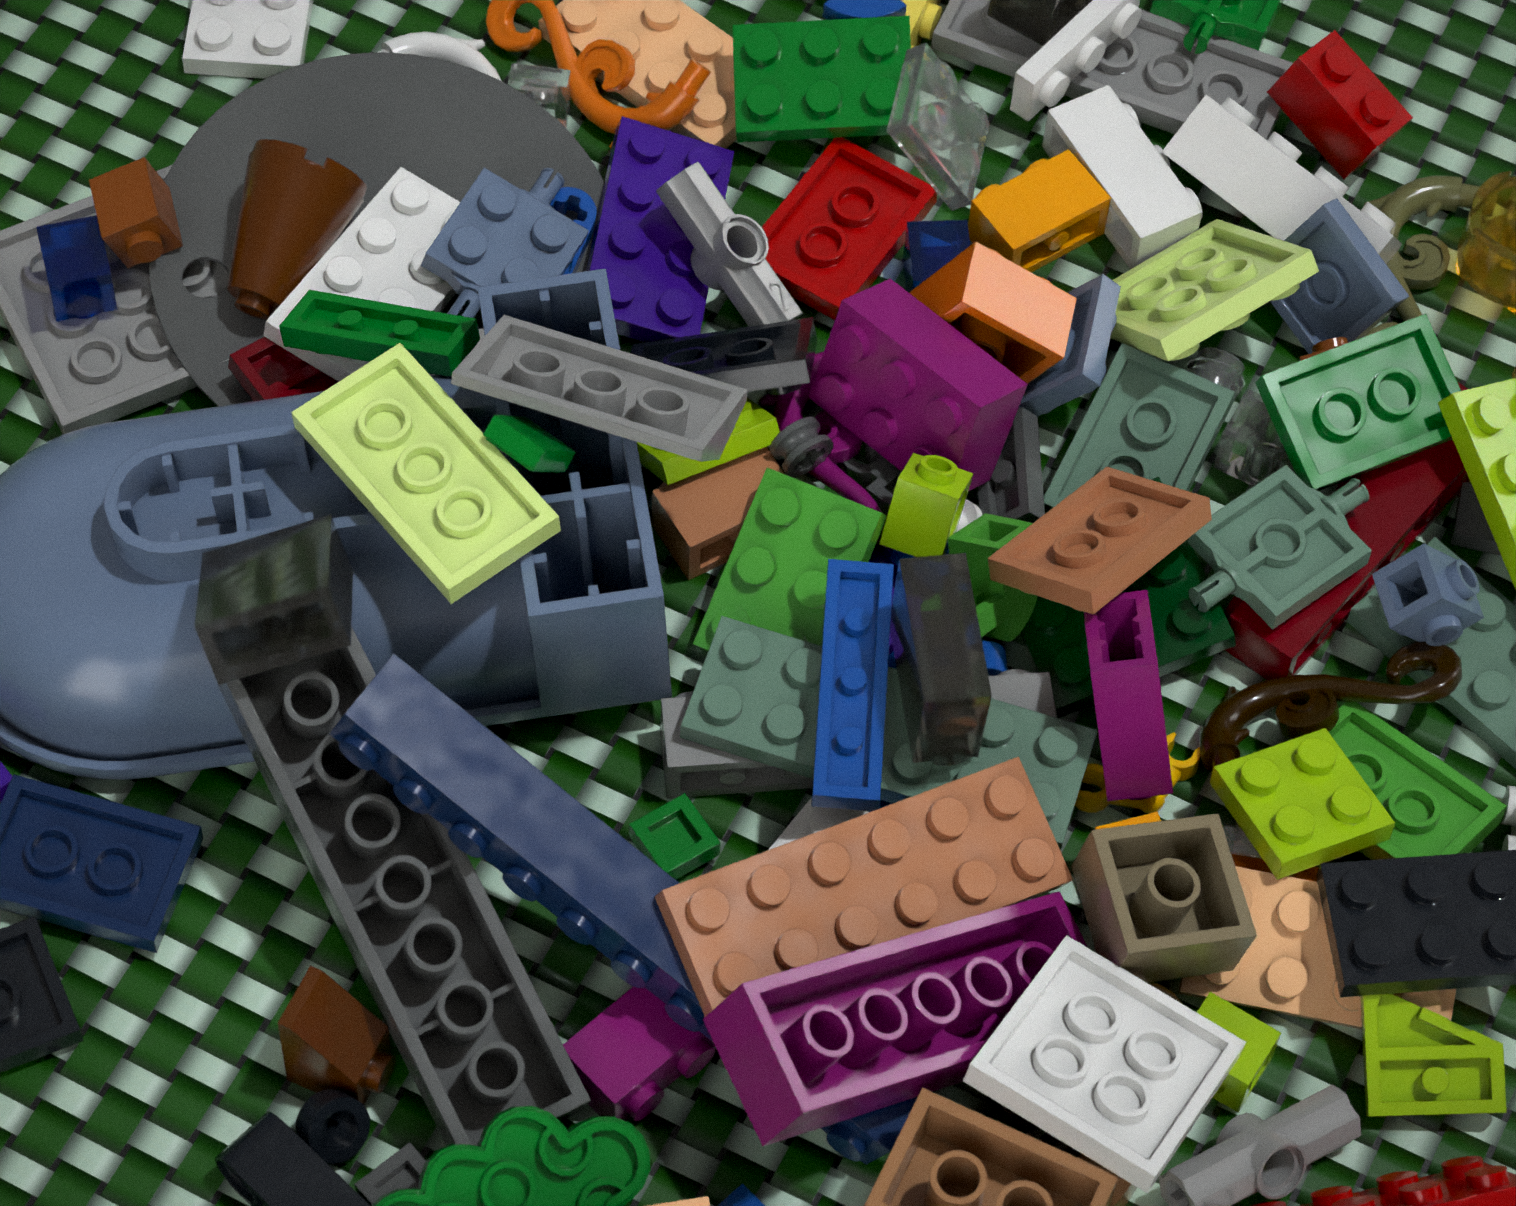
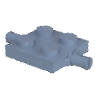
M483 168L425 253L421 263L422 267L447 281L459 295L447 314L460 316L464 312L462 316L474 318L480 310L477 287L564 274L584 243L589 230L557 212L550 205L565 183L563 176L559 172H557L549 186L545 188L554 169L544 168L528 192L519 189L488 169Z

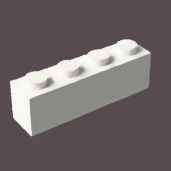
M1205 95L1162 152L1274 238L1284 241L1323 204L1337 198L1386 265L1402 246V243L1389 233L1396 225L1392 219L1369 202L1361 210L1357 209L1343 198V195L1349 189L1348 186L1321 166L1314 175L1296 162L1302 154L1299 149L1275 131L1266 140L1251 129L1250 126L1256 117L1230 97H1227L1222 105H1220L1208 95Z

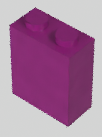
M1148 591L1120 593L1094 615L1084 612L1107 801L1123 799L1144 800L1156 795L1173 794Z

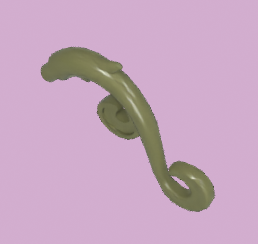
M1428 176L1414 179L1398 187L1394 192L1368 202L1396 223L1389 233L1398 240L1399 232L1403 225L1411 217L1426 211V216L1432 218L1439 210L1456 212L1457 207L1486 211L1491 188L1463 184L1462 177ZM1423 233L1413 235L1405 241L1403 253L1412 256L1415 260H1405L1397 251L1387 263L1391 272L1410 296L1396 308L1404 322L1422 315L1410 289L1426 290L1435 287L1447 273L1450 261L1447 245L1436 236ZM1389 322L1380 324L1371 329L1365 336L1389 328L1391 326L1397 325L1398 323Z

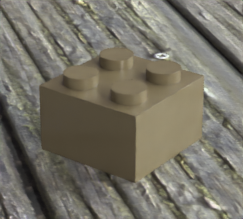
M1219 813L1091 830L1071 866L1096 953L1145 982L1233 971L1257 936Z

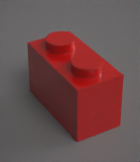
M1336 30L1332 31L1298 57L1267 91L1269 96L1344 180L1380 152L1413 119Z

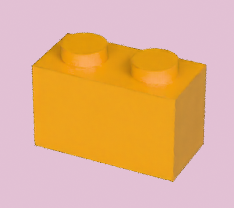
M1068 149L1049 160L1039 159L1028 166L1022 174L1001 185L992 184L979 192L971 200L966 236L972 243L976 241L986 248L993 249L1004 258L1032 273L1104 234L1111 197Z

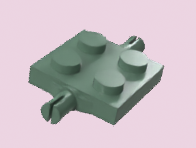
M1285 465L1211 515L1212 520L1188 538V544L1212 567L1215 573L1189 590V597L1193 605L1196 606L1199 603L1198 610L1204 613L1228 595L1234 594L1236 597L1244 600L1272 630L1368 564L1372 550L1350 529L1345 518L1346 514L1369 500V492L1366 486L1363 484L1359 487L1361 481L1352 478L1347 484L1331 495L1326 496L1307 486Z

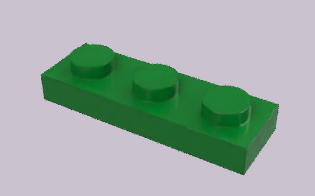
M308 290L279 325L284 347L370 362L398 343H401L428 374L452 377V372L480 340L477 319L315 290Z

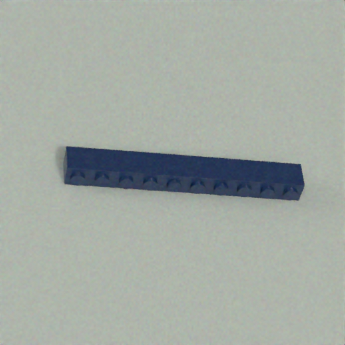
M393 654L329 733L340 742L339 748L343 755L359 768L364 770L373 769L394 786L393 791L397 798L409 809L419 814L428 813L449 830L448 836L450 840L461 851L475 858L482 856L502 872L504 883L516 895L527 901H538L558 917L556 919L557 924L567 936L580 944L593 945L611 960L613 971L623 981L636 988L645 987L666 1004V1013L678 1025L689 1031H700L713 1042L703 1021L704 1013L655 899V896L661 890L680 883L396 654ZM918 1097L834 1123L821 1129L827 1133L826 1140L836 1152L850 1160L862 1161L867 1165L892 1150Z

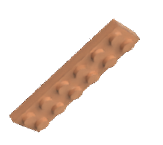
M1018 756L661 890L655 896V899L706 1017L742 983L1024 902L1063 887L1071 882L1073 878Z

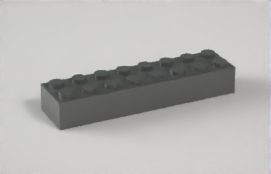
M344 610L219 667L218 688L389 1028L390 1034L446 1146L449 1144L478 1146L479 1139L487 1123L497 1113L513 1106H535L552 1113L559 1121L583 1110L591 1100L467 854L450 840L448 836L449 830L428 813L419 814L405 806L393 791L394 786L375 770H364L350 762L339 748L340 742L329 734L376 676Z

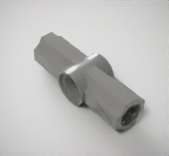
M696 162L685 168L656 190L658 196L694 246L690 258L695 275L706 286L716 290H724L749 327L796 320L803 314L765 259L769 245L763 228L748 216L734 214L700 163Z
M1334 1085L1328 1086L1265 1120L1252 1113L1237 1115L1227 1122L1221 1130L1215 1146L1159 1176L1161 1196L1168 1206H1232L1257 1192L1267 1199L1276 1200L1285 1197L1301 1182L1306 1166L1362 1136L1360 1116L1354 1111L1347 1094Z

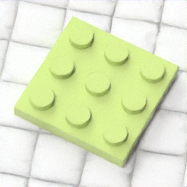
M1215 219L1113 280L1121 286L1115 313L1117 320L1110 338L1166 361L1186 358L1199 349L1200 342L1215 333L1230 330L1244 324L1250 318V312L1265 303L1281 300L1294 294L1300 287L1299 283L1319 272L1312 250Z

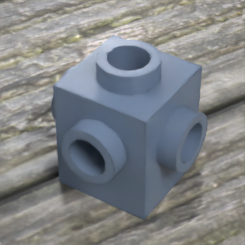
M1424 543L1372 574L1389 628L1402 636L1405 635L1418 642L1426 641L1431 646H1441L1457 640L1463 634L1464 629L1484 618L1476 596L1480 591V585L1471 567L1465 561L1457 560Z

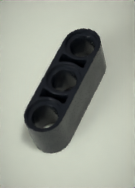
M266 1112L218 1154L214 1160L223 1177L250 1206H370L284 1121L272 1112Z

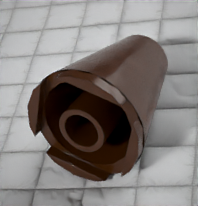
M260 139L256 141L252 152L248 156L227 291L236 298L234 306L238 310L263 320H267L271 313H274L336 242L363 204V198L367 190V185L363 180L342 164L327 157L324 165L321 166L304 158L307 148L275 139Z

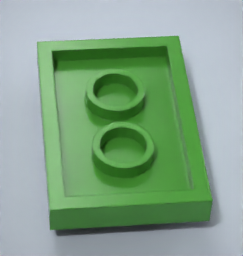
M766 468L693 645L709 651L721 616L822 646L828 559L869 562L887 516L877 510L773 469Z
M1345 702L1338 708L1339 719L1337 724L1328 732L1395 822L1389 840L1359 850L1369 859L1378 860L1470 853L1503 821L1507 805L1357 702Z

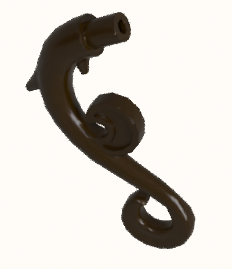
M1426 641L1403 646L1393 654L1386 667L1388 683L1327 674H1310L1274 678L1250 685L1238 692L1235 687L1231 686L1228 688L1222 702L1213 709L1202 725L1199 736L1202 763L1205 769L1212 772L1214 766L1240 758L1238 745L1250 733L1247 728H1243L1254 719L1276 709V722L1282 735L1295 739L1326 728L1328 731L1334 728L1339 719L1337 701L1413 704L1430 703L1446 698L1455 691L1462 679L1461 659L1447 645L1431 646ZM1417 670H1428L1434 673L1431 677L1412 686L1400 685L1401 679L1408 673Z

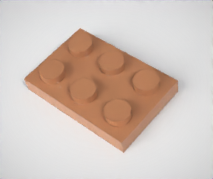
M1105 467L988 557L990 580L1019 589L1027 594H1033L1072 607L1077 611L1094 615L1212 520L1210 498L1114 468Z

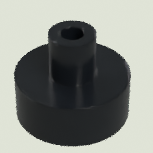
M332 1088L312 1095L300 1109L296 1120V1134L326 1163L330 1164L342 1163L355 1156L365 1144L370 1130V1117L365 1106L346 1092Z

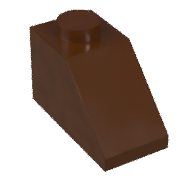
M310 965L278 1021L287 1080L315 1093L325 1089H339L365 1105L371 1092L380 1094L384 1090L395 1067L396 1057L391 1055L389 1028L324 971Z

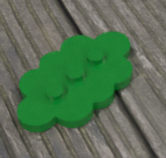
M513 1106L497 1113L487 1123L479 1139L478 1146L449 1144L436 1150L424 1164L419 1178L418 1189L404 1188L393 1190L380 1196L372 1206H624L640 1192L646 1183L650 1172V1151L643 1135L631 1123L613 1116H592L576 1123L567 1130L548 1111L535 1106Z

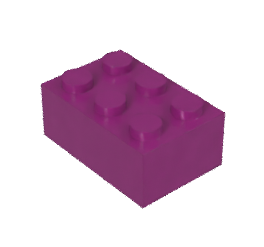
M888 279L841 301L808 397L901 472L913 453L922 456L938 455L951 460L958 468L973 473L969 492L990 481L1028 384L892 279Z

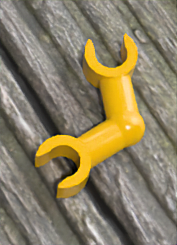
M1175 732L1167 735L1173 787L1177 781L1192 778L1198 770L1201 759L1200 747L1185 761H1179L1170 756L1174 747ZM1088 764L1082 782L1095 784L1102 790L1096 793L1079 790L1075 806L1087 813L1102 811L1109 804L1139 809L1145 813H1153L1161 810L1168 794L1156 795L1144 800L1123 799L1107 801L1103 766Z

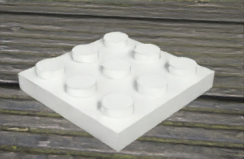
M1066 935L972 1060L963 1081L1148 1193L1239 1059L1246 1041Z

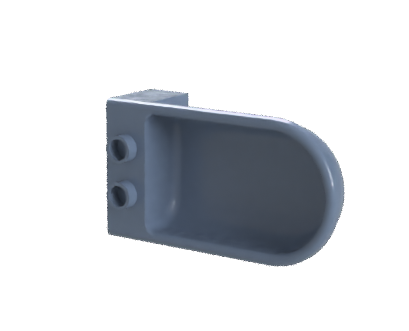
M606 268L477 287L484 336L503 315H507L620 350ZM430 375L483 434L494 415L523 416L529 418L576 451L565 472L552 473L531 472L498 449L558 514L561 531L451 604L294 427L291 412L324 391L103 423L84 427L47 441L21 457L0 475V742L24 758L49 769L94 779L130 780L255 762L218 688L219 667L344 610L376 675L392 655L396 654L484 726L654 701L661 698H672L664 595L637 442L451 384L452 377Z

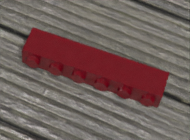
M1458 382L1461 391L1468 390V388ZM1453 440L1355 477L1361 481L1359 487L1363 484L1366 486L1369 492V500L1346 514L1345 518L1350 529L1372 550L1368 564L1273 630L1244 600L1234 596L1225 609L1224 614L1235 635L1236 646L1225 651L1266 680L1297 675L1348 618L1351 608L1375 588L1372 574L1403 556L1457 496L1462 483L1470 481ZM1351 479L1339 483L1336 490L1347 484Z

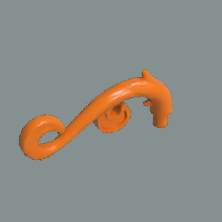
M492 0L487 9L486 26L489 37L496 46L508 52L527 51L541 42L542 31L534 27L529 32L520 33L514 26V16L522 4L531 3L540 10L546 24L562 84L571 100L589 121L611 134H615V129L622 116L670 131L679 125L700 101L696 94L711 73L705 66L691 59L676 83L669 81L663 92H649L646 95V99L650 103L637 108H625L603 98L596 87L595 80L599 73L605 72V79L601 86L605 91L617 92L627 87L635 75V59L628 48L616 41L598 39L589 43L577 57L561 14L553 0Z

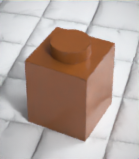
M145 157L89 179L102 239L127 268L140 263L152 262L162 254L183 246L170 188Z

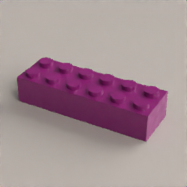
M1060 891L742 983L704 1017L703 1021L762 1147L918 1097L922 1088L933 1092L964 1082V1077L972 1060L1065 936H1069L1087 948L1088 946Z

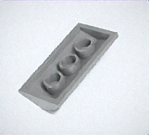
M507 315L501 317L452 372L451 384L700 462L720 459L746 403L748 394L747 389Z

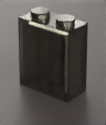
M326 515L202 553L194 627L218 685L351 645L353 570L332 515Z
M966 553L899 559L891 607L890 633L912 762L931 761L938 766L957 765L970 757L979 756L992 697Z

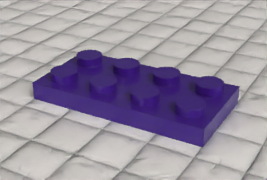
M623 116L615 129L586 271L606 268L617 334L642 342L700 334L709 287L703 284L695 275L690 258L694 246L658 196L656 190L682 170L698 162L725 199L734 151Z

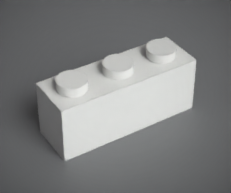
M1109 85L1048 110L1042 147L1050 158L1069 149L1111 197L1104 233L1130 270L1199 229L1202 207L1197 195L1191 188H1185L1171 170L1169 159L1162 152L1163 149L1151 143L1140 128L1138 117L1133 108L1127 103H1122Z

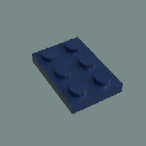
M13 774L0 804V909L30 918L35 916L37 920L157 953L204 839L202 828L199 825Z

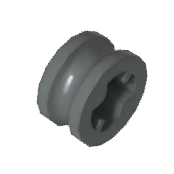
M804 417L793 422L774 438L769 447L770 453L775 459H784L782 468L785 474L790 477H799L816 468L829 456L834 447L833 441L829 436L825 434L819 435L821 428L816 418Z

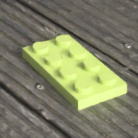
M398 343L291 412L294 427L451 604L561 531L558 514L504 455L486 440L487 437L483 435L482 431L401 343Z

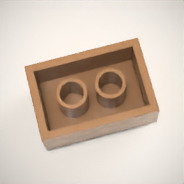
M922 1088L864 1206H1110L1119 1176Z

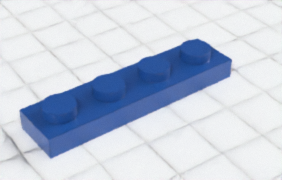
M828 559L811 807L871 812L879 809L894 564Z

